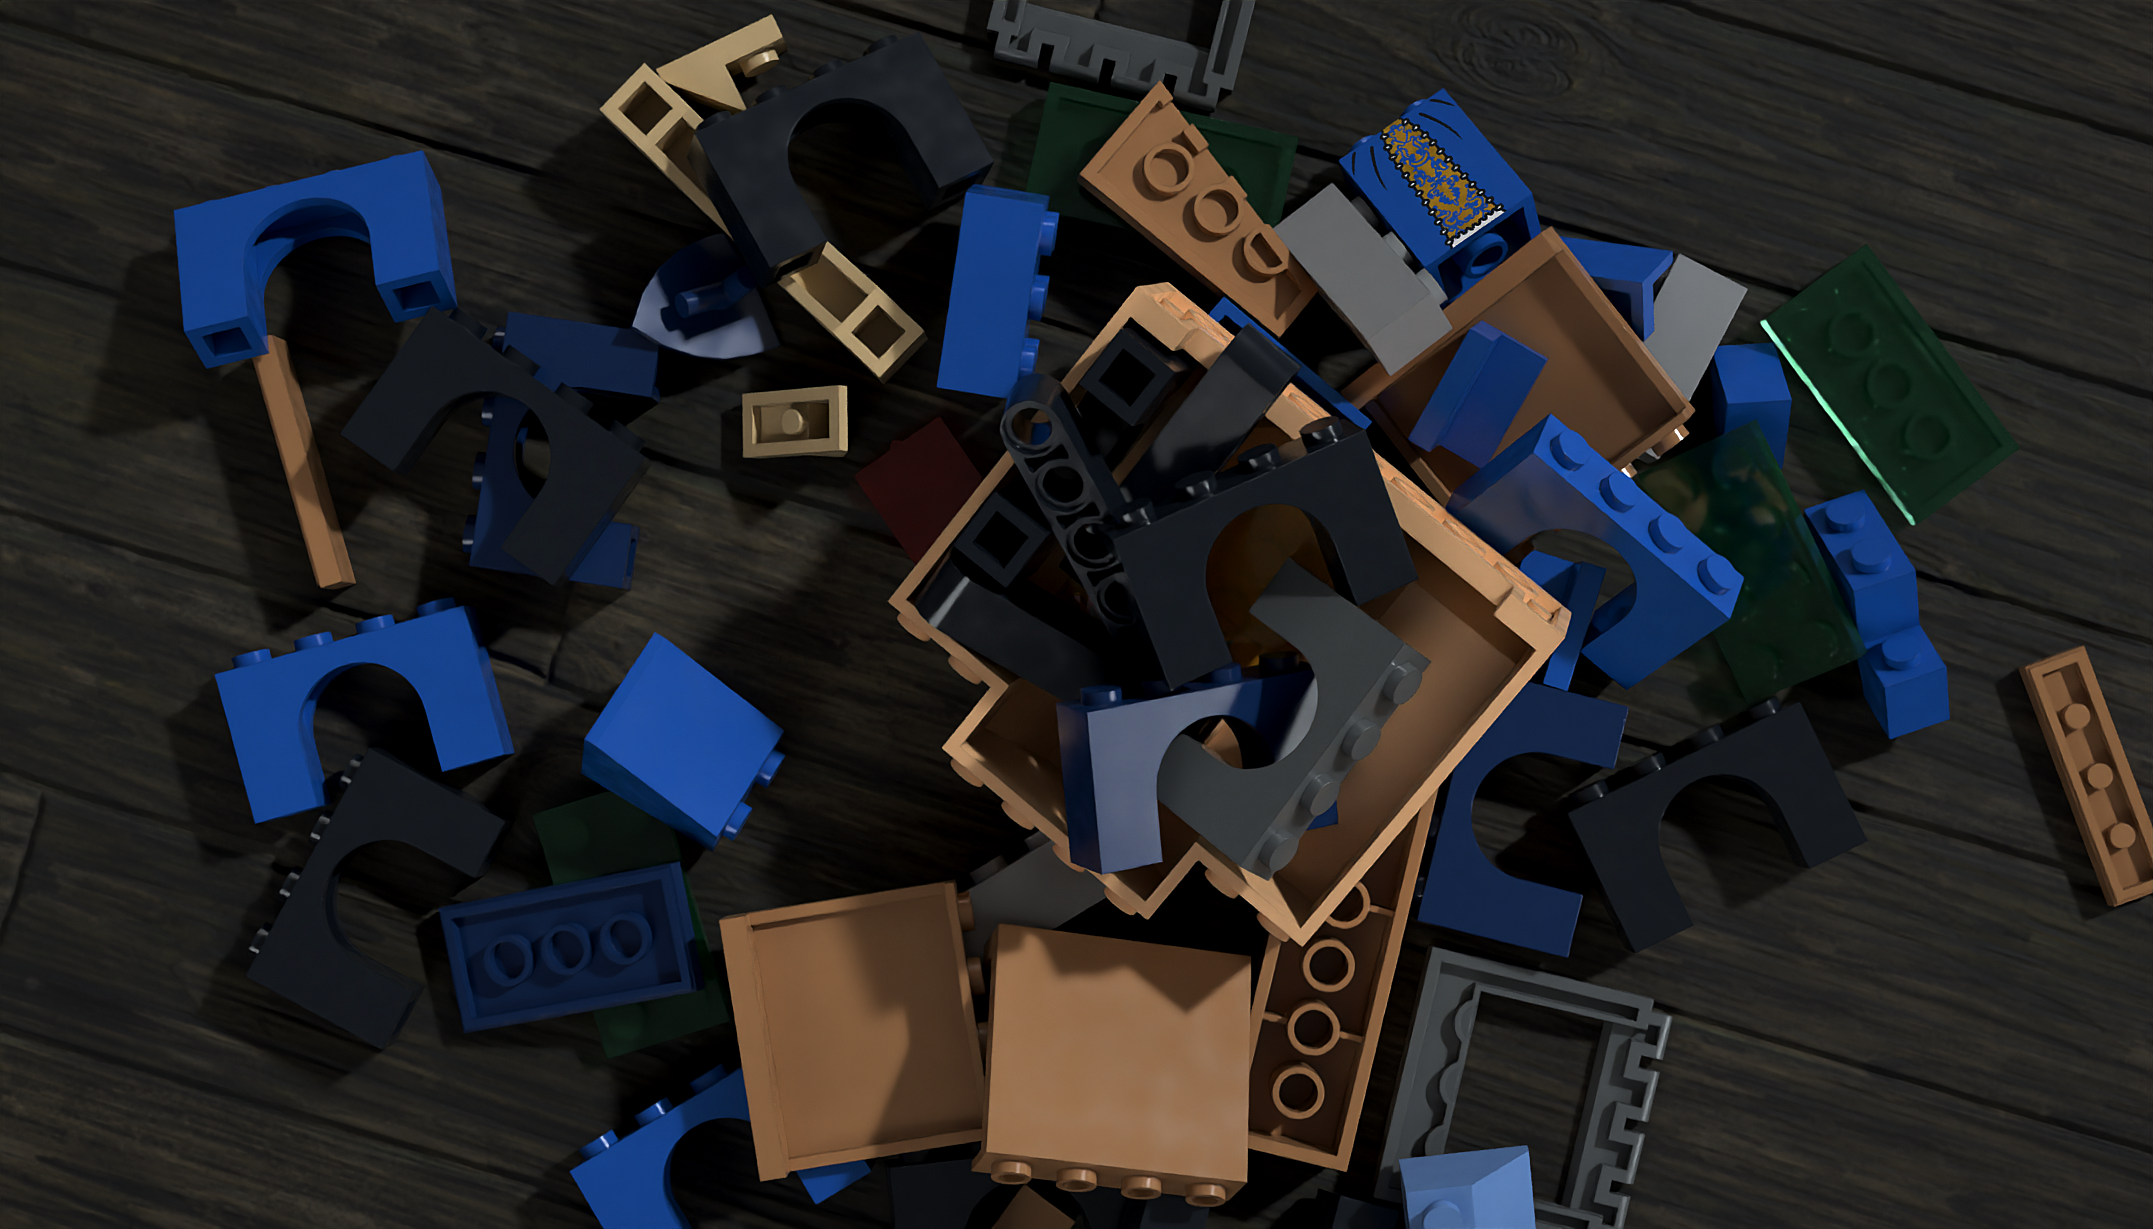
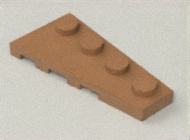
M1159 80L1081 171L1077 182L1220 299L1223 297L1227 298L1278 341L1315 297L1319 289L1270 224H1264L1246 200L1248 195L1233 176L1228 177L1207 149L1209 146L1207 141L1193 123L1191 125L1187 123L1172 103V95Z

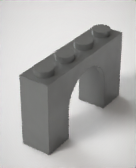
M1290 557L1286 559L1248 612L1296 647L1310 663L1317 682L1318 700L1315 716L1309 731L1300 744L1278 762L1262 768L1240 769L1232 766L1200 739L1182 730L1171 742L1162 758L1156 785L1157 799L1239 867L1267 881L1270 880L1276 871L1284 868L1293 859L1298 850L1301 836L1316 816L1323 814L1333 805L1338 797L1341 782L1358 760L1365 758L1373 751L1380 739L1382 727L1396 708L1407 702L1416 693L1422 681V673L1431 662Z

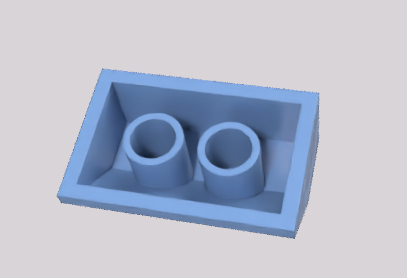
M1527 1145L1398 1159L1405 1229H1536Z

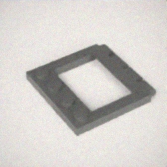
M994 0L987 31L998 35L993 56L995 59L1037 69L1042 47L1045 46L1053 48L1049 72L1098 84L1105 61L1115 64L1110 88L1147 96L1159 80L1163 84L1164 78L1169 77L1177 79L1172 103L1214 113L1219 92H1233L1256 0H1223L1216 29L1212 36L1211 49L1030 4L1028 0Z
M1428 944L1369 1193L1374 1198L1403 1204L1398 1159L1444 1154L1479 1001L1483 991L1492 995H1500L1604 1020L1561 1205L1534 1198L1533 1202L1536 1229H1623L1631 1196L1612 1191L1610 1186L1612 1180L1634 1184L1645 1138L1644 1133L1626 1129L1624 1126L1626 1118L1643 1122L1649 1121L1660 1072L1639 1066L1640 1058L1642 1055L1663 1060L1673 1016L1652 1011L1654 999L1648 996Z

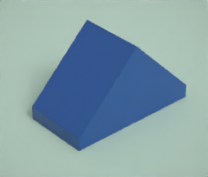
M1759 343L1718 346L1710 361L1717 474L1783 469L1792 398L1775 344Z

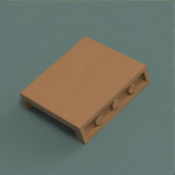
M1552 226L1539 233L1442 310L1451 324L1452 330L1392 376H1389L1377 362L1340 391L1341 395L1358 410L1362 407L1366 408L1443 508L1446 507L1452 492L1479 471L1480 468L1441 445H1438L1429 453L1407 439L1468 331L1481 320L1548 358L1546 365L1491 460L1551 413L1570 430L1580 434L1591 448L1618 471L1627 474L1631 478L1637 473L1631 462L1650 448L1659 457L1689 434L1683 423L1695 412L1690 402ZM1552 529V530H1553L1554 533L1556 534V533L1560 532L1562 529ZM1535 534L1524 539L1503 555V557L1513 565L1519 563L1536 549L1529 540Z
M956 879L729 915L719 920L760 1182L786 1178L790 1171L982 1141L988 1021L978 1022L975 997L986 995L981 958L980 956L968 958L964 932L976 930L970 892L958 893Z
M998 923L984 945L983 970L991 971L982 1143L981 1150L972 1161L971 1171L991 1173V1179L1002 1184H1024L1030 1182L1031 1178L1056 1181V1186L1059 1189L1071 1192H1087L1094 1190L1096 1186L1121 1188V1194L1132 1199H1154L1161 1196V1193L1185 1196V1201L1188 1204L1200 1207L1220 1206L1225 1201L1230 1200L1247 1183L1251 956Z

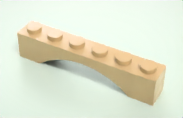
M644 63L600 108V111L620 133L733 240L687 159L693 135L696 132L695 129L704 120ZM828 241L817 264L777 282L883 384L928 339L925 331Z

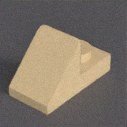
M771 14L656 70L660 78L680 97L721 112L729 111L733 116L747 108L732 76L743 72L745 77L749 78L770 70L780 62L777 55L787 51L788 47Z
M835 385L742 394L743 457L759 459L802 455L843 457L847 453V386Z

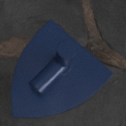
M725 232L705 237L681 248L660 266L641 293L630 325V329L658 346L698 359L726 361L754 356L781 346L757 290L759 284L737 245Z

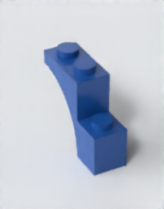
M1863 489L1804 509L1805 527L1827 568L1849 627L1860 669L1864 698L1889 740L1949 720L1947 667L1920 626L1916 570L1865 490Z

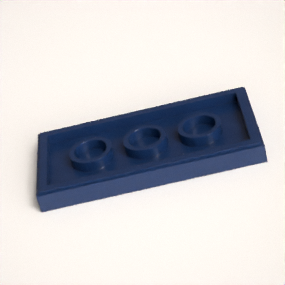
M680 861L438 908L464 1033L687 994L706 988Z

